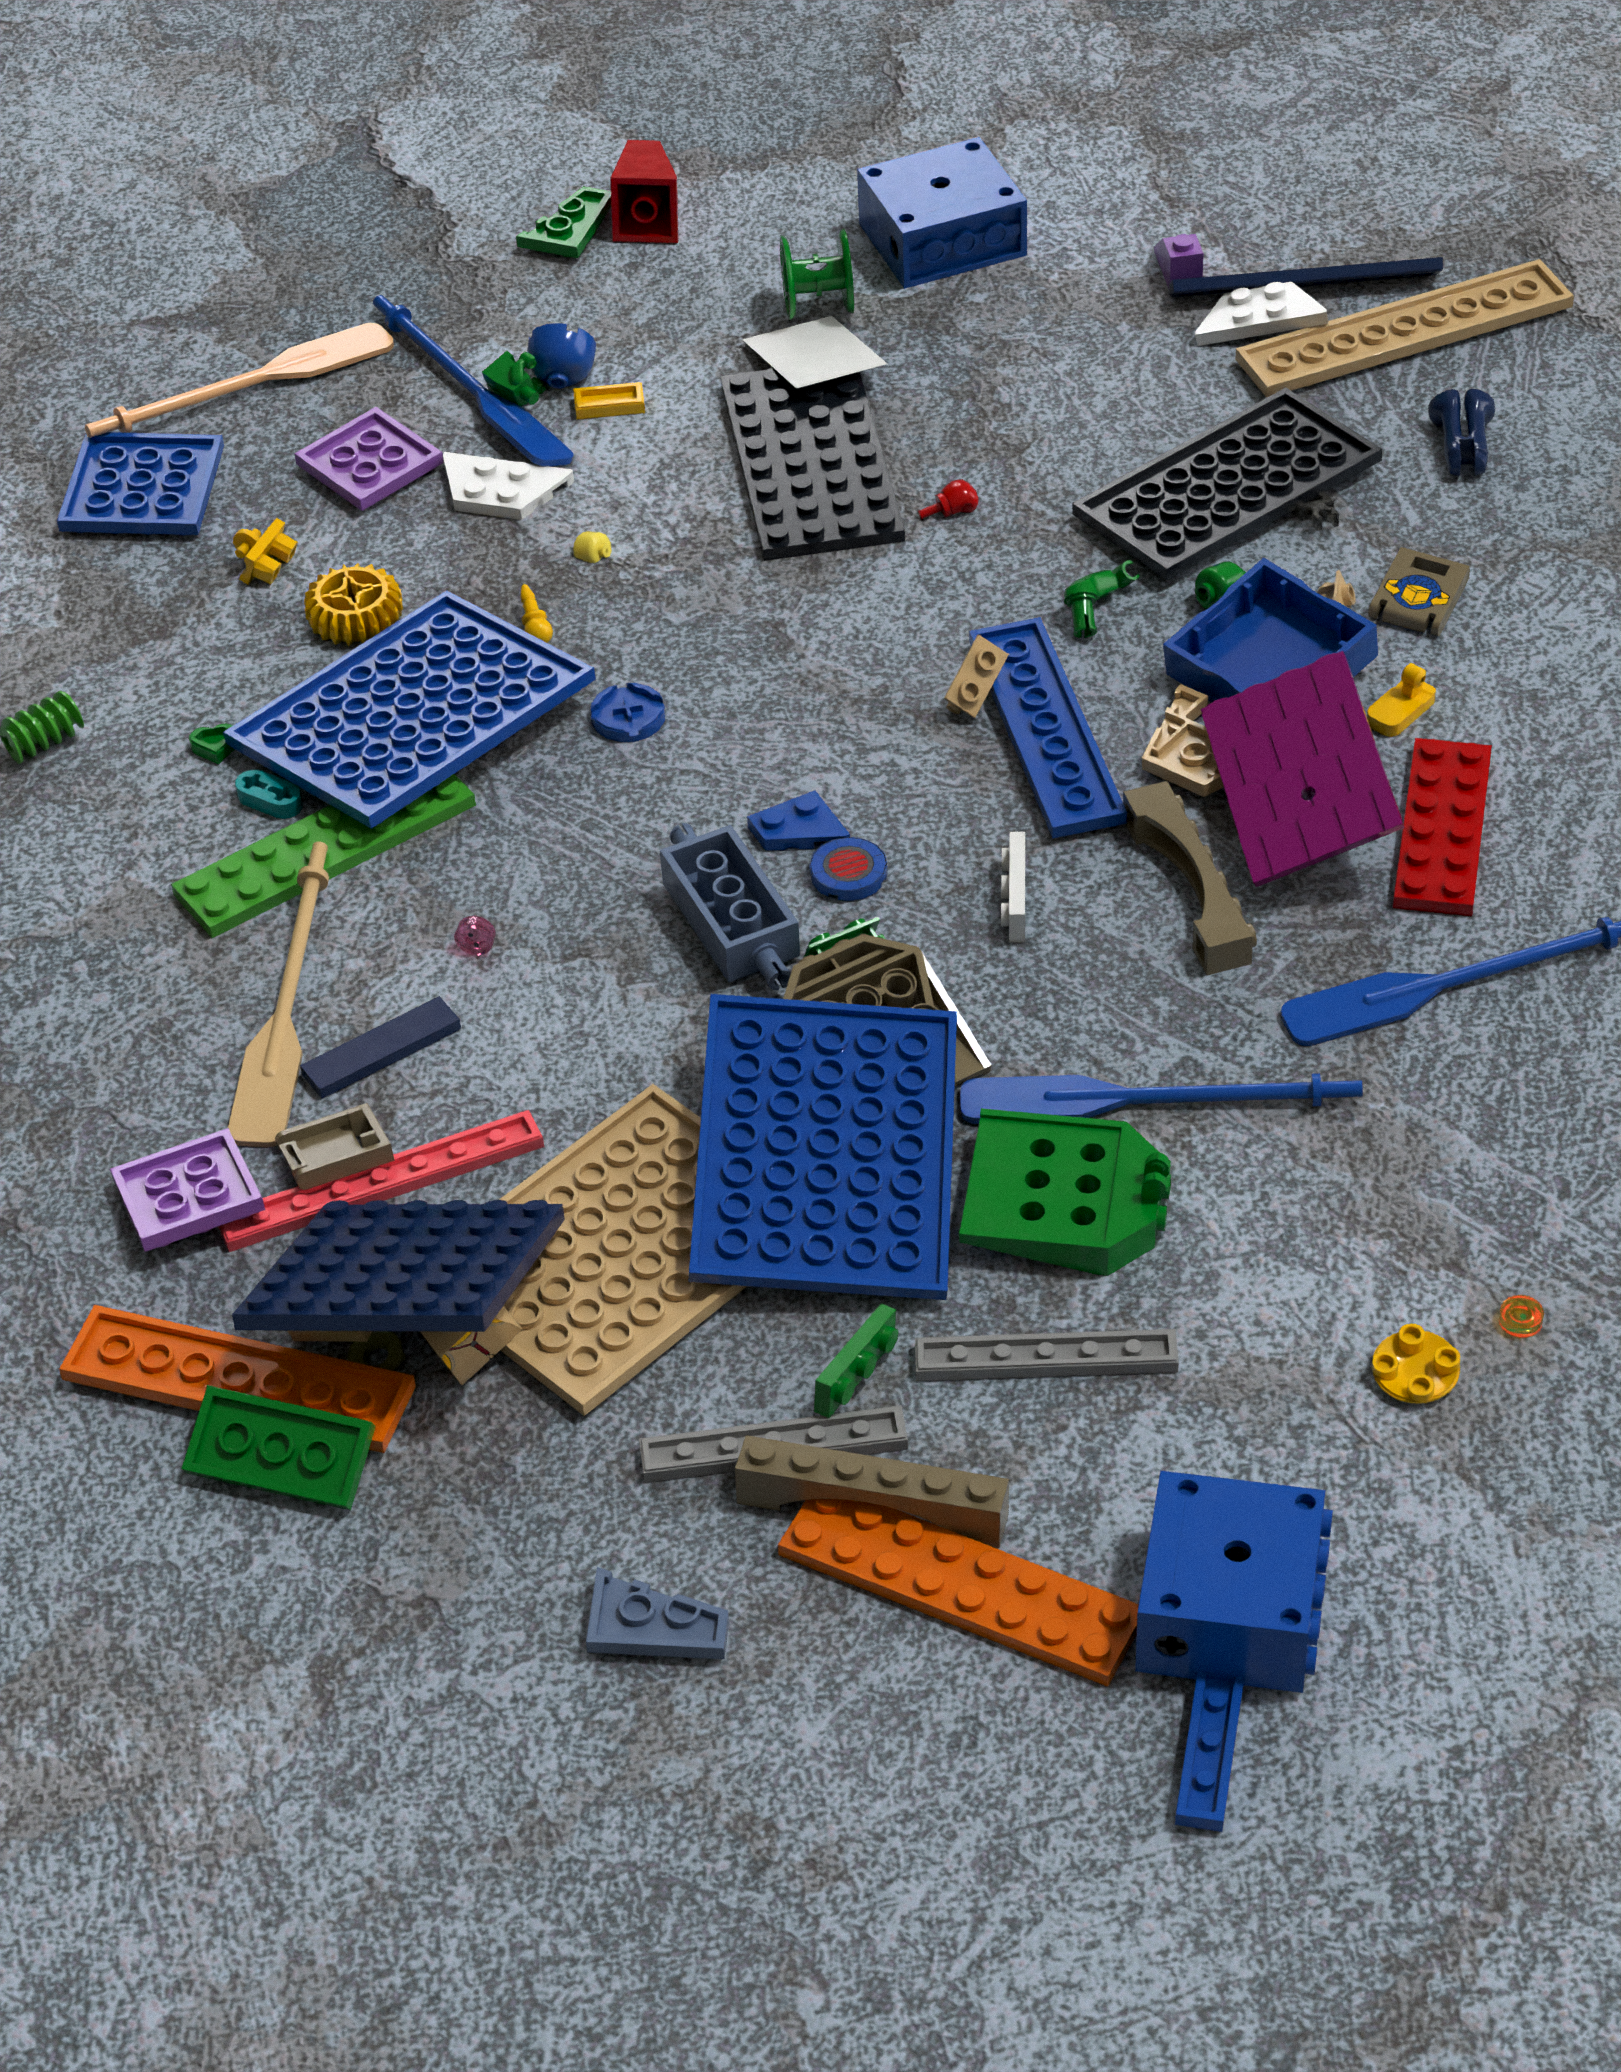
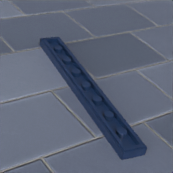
M1443 257L1174 279L1169 284V293L1174 298L1229 293L1239 288L1252 289L1263 287L1273 282H1293L1298 287L1435 276L1443 270Z

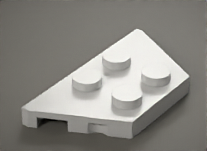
M1273 282L1266 286L1252 289L1239 288L1233 292L1224 293L1195 331L1197 346L1329 324L1327 310L1293 282Z
M444 452L443 454L444 467L447 472L455 511L523 520L533 513L536 507L544 505L551 500L554 489L561 484L569 487L574 482L572 469Z

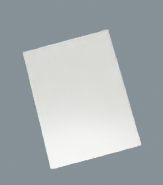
M832 316L742 339L796 389L887 364Z

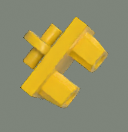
M276 518L263 535L258 529H253L252 531L249 529L238 530L233 537V544L236 548L235 554L238 558H244L246 569L240 575V581L249 585L253 578L256 577L271 585L279 574L282 565L280 562L272 559L271 556L273 555L286 563L292 559L298 542L283 533L285 522Z

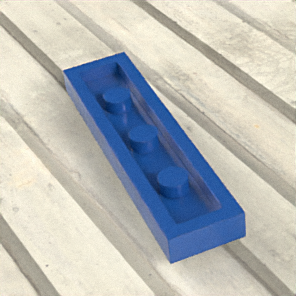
M1198 1671L1175 1825L1223 1832L1244 1678L1235 1676L1234 1682L1206 1678L1207 1672Z

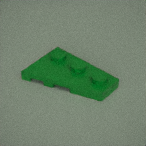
M587 186L581 187L558 204V211L549 218L542 216L535 221L536 227L530 232L523 230L516 235L517 247L558 254L564 257L579 258L611 209V191Z

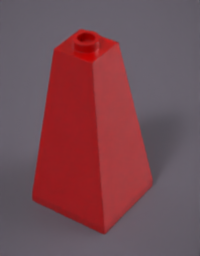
M627 140L610 177L613 241L678 243L677 176L660 141Z

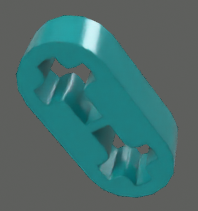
M259 770L243 772L235 780L238 800L247 807L280 819L294 817L302 810L303 803L300 789L292 782Z

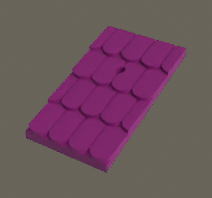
M1344 651L1325 655L1314 663L1302 668L1288 670L1275 679L1252 685L1241 693L1229 698L1218 699L1201 709L1212 751L1239 834V840L1256 887L1405 828Z

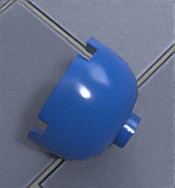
M553 323L536 327L532 331V337H529L527 352L533 355L537 362L536 366L531 370L542 382L556 389L578 384L591 372L595 358L596 342L593 336L581 328H578L577 333L568 331L567 324Z

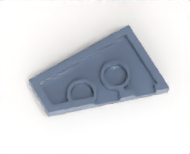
M597 1567L586 1637L587 1653L725 1659L729 1627L728 1610L680 1594L671 1597L650 1590V1584L635 1579L632 1583L612 1577L611 1571Z

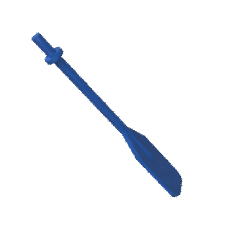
M378 295L374 298L373 305L386 316V326L393 332L403 331L476 397L482 418L531 462L540 466L567 465L572 462L574 454L565 444L523 407L486 389L411 321L412 315L410 310L403 305L394 306L383 295Z
M1603 917L1597 920V928L1440 974L1384 972L1291 999L1283 1004L1281 1019L1295 1043L1302 1046H1313L1405 1019L1446 988L1600 943L1607 950L1615 948L1618 945V938H1621V921L1613 923L1609 917Z
M1320 1073L1311 1074V1082L1127 1088L1083 1075L972 1078L962 1084L960 1089L961 1116L965 1121L979 1124L981 1108L1090 1118L1128 1104L1312 1098V1106L1318 1107L1321 1106V1098L1362 1097L1363 1087L1362 1080L1321 1082Z

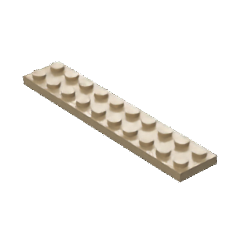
M1538 259L1328 321L1329 324L1307 327L1236 348L1235 360L1267 398L1284 388L1292 391L1305 386H1311L1315 383L1341 377L1352 372L1573 307L1574 295Z

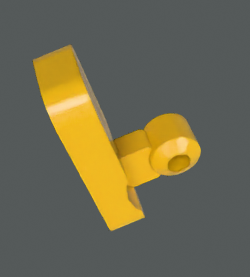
M1413 663L1404 667L1401 681L1398 685L1388 690L1368 708L1367 719L1371 729L1384 736H1397L1435 703L1436 689L1424 682L1426 679L1425 669Z

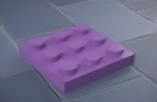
M378 407L372 408L294 453L296 465L361 511L444 463L442 451Z
M229 1128L110 1169L114 1184L145 1252L165 1247L180 1239L205 1233L212 1228L235 1220L245 1219L252 1214L265 1210L262 1196Z

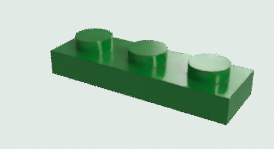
M881 1303L815 1380V1413L830 1418L841 1404L846 1405L849 1402L859 1382L863 1378L868 1379L871 1376L880 1357L884 1353L892 1351L899 1334L898 1329L895 1328L896 1309Z

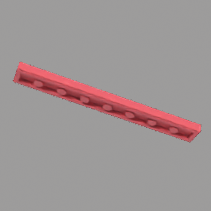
M526 1110L393 1154L395 1161L307 1190L297 1186L264 1197L262 1199L265 1210L252 1214L245 1219L220 1225L218 1228L228 1251L232 1252L306 1227L320 1209L329 1202L342 1200L348 1202V1205H364L371 1201H384L543 1148V1136L530 1111Z

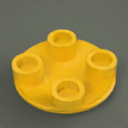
M1406 1324L1400 1328L1398 1333L1387 1337L1376 1348L1372 1358V1373L1379 1387L1389 1396L1407 1403H1428L1444 1397L1455 1387L1460 1375V1353L1444 1338L1424 1331L1420 1325Z

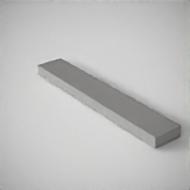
M1176 1329L915 1338L916 1381L1175 1373L1179 1369Z
M902 1405L832 1414L830 1418L821 1415L639 1438L644 1483L734 1472L746 1435L863 1455L908 1449Z

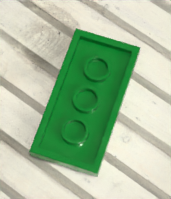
M207 1385L181 1469L191 1475L351 1511L376 1426L367 1420Z

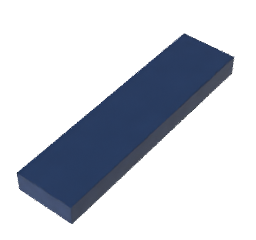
M438 996L301 1064V1074L320 1098L323 1099L460 1030V1019L443 999Z

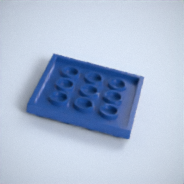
M107 432L89 438L85 433L57 518L59 532L199 535L224 449L223 436Z

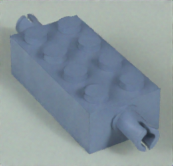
M682 823V828L687 835H684L679 825L675 826L669 836L674 845L660 850L663 885L728 983L760 971L772 990H779V985L775 978H777L782 988L787 987L791 972L783 962L800 956L799 923L732 825L697 836L692 826L687 823Z

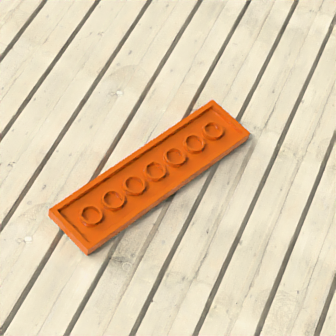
M99 1305L93 1306L59 1368L61 1378L64 1381L200 1411L207 1385L371 1421L376 1428L369 1450L385 1453L416 1387L414 1375Z
M843 1499L806 1500L778 1543L779 1556L1107 1687L1137 1635L1139 1604L887 1506Z

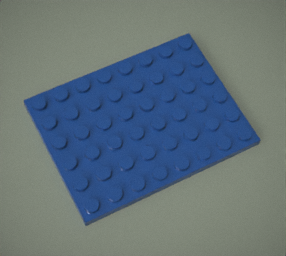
M446 590L228 728L223 734L225 742L230 747L372 829L460 769L468 766L471 762L492 748H495L519 730L525 728L546 712L552 710L573 694L579 692L582 688L596 680L594 667Z
M710 994L688 1282L946 1300L948 1291L957 1011Z

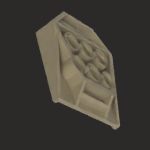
M861 934L850 940H841L831 949L815 956H806L796 965H793L783 999L957 1011L955 1087L981 1074L990 1073L991 1064L919 947Z

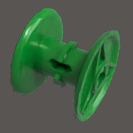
M842 229L838 234L837 256L818 257V254L815 253L812 254V258L792 260L789 242L785 236L780 235L782 284L789 321L793 320L796 315V294L815 292L817 297L822 296L824 291L841 290L846 311L849 314L854 313L853 273L845 229ZM826 263L819 270L805 268L808 264Z

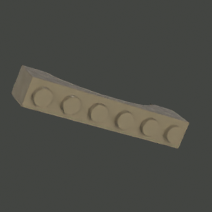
M1167 781L1123 791V804L1127 811V824L1125 825L1136 845L1144 843L1173 862L1188 879L1198 897L1202 917L1193 921L1192 949L1206 975L1252 964V949L1257 945L1254 927L1251 923L1246 924L1242 917L1239 900L1237 897H1231L1224 873L1216 870L1208 845H1202L1195 821L1193 819L1189 820L1185 814L1181 796L1174 794Z
M748 1435L745 1436L735 1466L737 1504L780 1511L782 1504L801 1500L843 1499L868 1502L919 1516L945 1529L995 1548H1000L1009 1515V1479Z

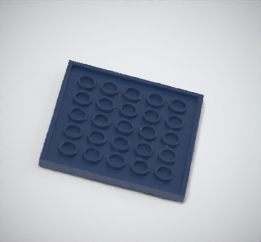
M342 1200L329 1202L320 1209L232 1314L235 1330L485 1332L565 1220L563 1204H548L545 1200H532L524 1204H507L504 1200H492L484 1204H467L463 1200H453L445 1204H427L423 1200H414L405 1204H388L386 1201L376 1200L364 1205H348V1202Z

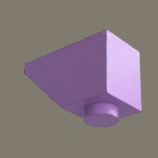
M1180 234L1175 237L1162 238L1154 246V253L1168 289L1169 284L1174 279L1203 277L1204 253L1196 234Z

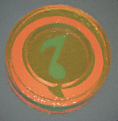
M1514 1295L1502 1303L1499 1324L1507 1334L1517 1338H1528L1536 1335L1541 1330L1544 1309L1536 1299L1527 1295Z

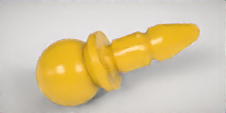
M523 584L521 586L520 599L525 612L521 618L522 624L525 626L524 631L548 643L552 639L553 628L546 620V612L539 610L532 590L528 585Z

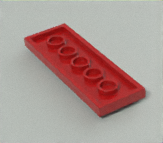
M1415 738L1404 817L1405 828L1402 832L1393 908L1463 916L1473 915L1492 745Z

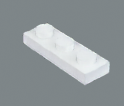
M1010 832L1009 848H1002V871H1009V875H1001V899H1009V903H1001V926H1009V943H1025V832Z

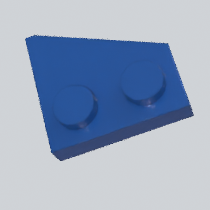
M816 790L747 816L748 829L765 851L785 850L787 848L814 849V842L850 837L849 832Z

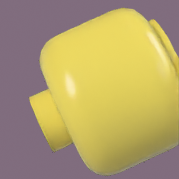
M586 531L581 533L576 538L573 546L574 556L589 563H596L602 557L608 558L612 551L609 538L600 532Z

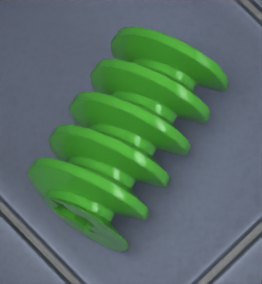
M58 691L53 695V699L46 697L41 700L40 705H30L27 712L23 710L15 713L14 719L11 717L3 719L0 727V737L11 757L16 763L21 764L24 762L21 751L25 750L33 758L36 756L35 744H38L41 749L46 751L49 749L48 737H51L58 745L62 743L60 731L63 730L68 737L72 738L75 736L73 725L76 724L79 728L83 729L84 722L73 699L66 692Z

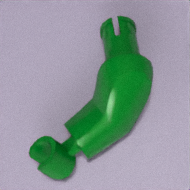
M1126 560L1113 569L1112 572L1111 570H1103L1077 579L1065 589L1064 603L1071 608L1074 628L1073 635L1075 637L1081 638V631L1083 630L1084 638L1094 636L1097 633L1093 605L1098 599L1115 592L1118 588H1125L1139 578V574L1131 577L1125 570V568L1133 564L1131 560Z

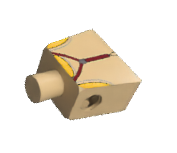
M503 1306L485 1332L420 1331V1333L457 1381L464 1385L508 1344L522 1328Z

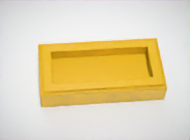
M642 382L573 389L576 420L645 413Z

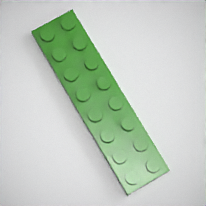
M453 774L372 829L329 805L172 883L173 895L209 936L214 938L302 894L303 888L297 883V876L302 867L308 866L313 843L323 842L328 846L323 869L328 873L329 879L476 806L475 794Z

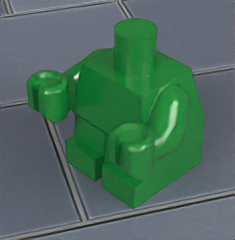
M506 351L482 371L489 391L521 407L528 403L530 405L537 403L539 394L546 390L544 382L536 377L531 378L524 370L525 368L533 369L537 364L535 357L528 352H523L519 360L515 362L513 355Z

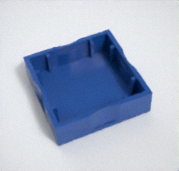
M1262 558L1233 583L1215 604L1197 614L1163 644L1166 674L1184 686L1208 695V701L1211 703L1218 699L1229 698L1241 693L1252 685L1268 682L1288 670L1307 666L1325 655L1344 651L1352 675L1355 677L1378 656L1377 625L1341 603L1316 593L1301 579L1266 558Z

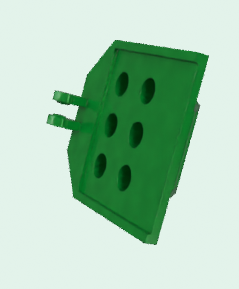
M981 1108L961 1228L959 1230V1242L1096 1275L1109 1276L1154 1249L1157 1231H1165L1167 1206L1161 1205V1199H1169L1171 1161L1126 1121Z

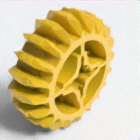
M359 563L354 567H346L343 564L342 569L334 570L329 568L328 575L319 574L317 582L309 583V590L305 593L304 611L314 634H320L322 640L332 639L335 645L344 641L350 646L353 642L360 641L364 643L365 640L372 638L397 622L399 617L402 616L403 599L401 589H399V585L394 580V576L387 575L384 568L375 570L372 564L365 568L360 567Z

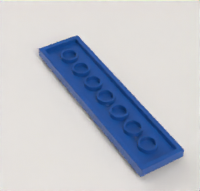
M1041 617L969 631L971 646L979 634L1009 654L990 692L1052 839L1127 824L1125 806Z

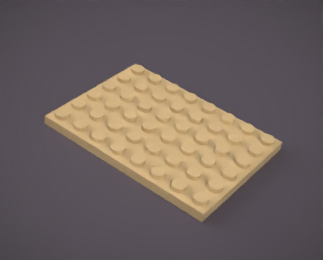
M654 1084L650 1085L499 1199L506 1201L507 1204H524L532 1200H545L548 1204H563L565 1220L504 1304V1307L521 1326L522 1330L500 1351L583 1416L588 1414L747 1287L688 1282L701 1118Z

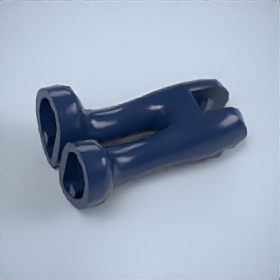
M1455 389L1446 390L1436 395L1430 401L1428 413L1432 423L1444 429V455L1448 471L1451 475L1460 476L1461 465L1472 464L1474 476L1485 473L1487 467L1488 448L1485 425L1494 417V399L1479 389L1467 390L1463 402L1464 415L1468 425V436L1465 437L1461 433L1460 393Z

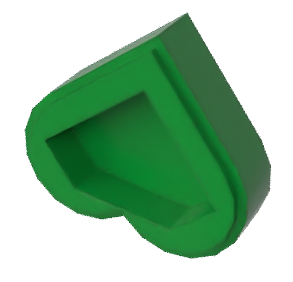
M225 723L216 725L213 728L200 727L195 729L189 735L192 752L219 765L235 750L225 742L223 734L225 730L233 725Z

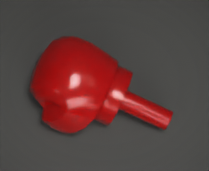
M963 479L954 480L948 483L941 490V493L935 495L936 504L919 510L918 515L920 519H923L940 511L945 517L959 512L971 513L977 508L979 498L976 490L969 482Z

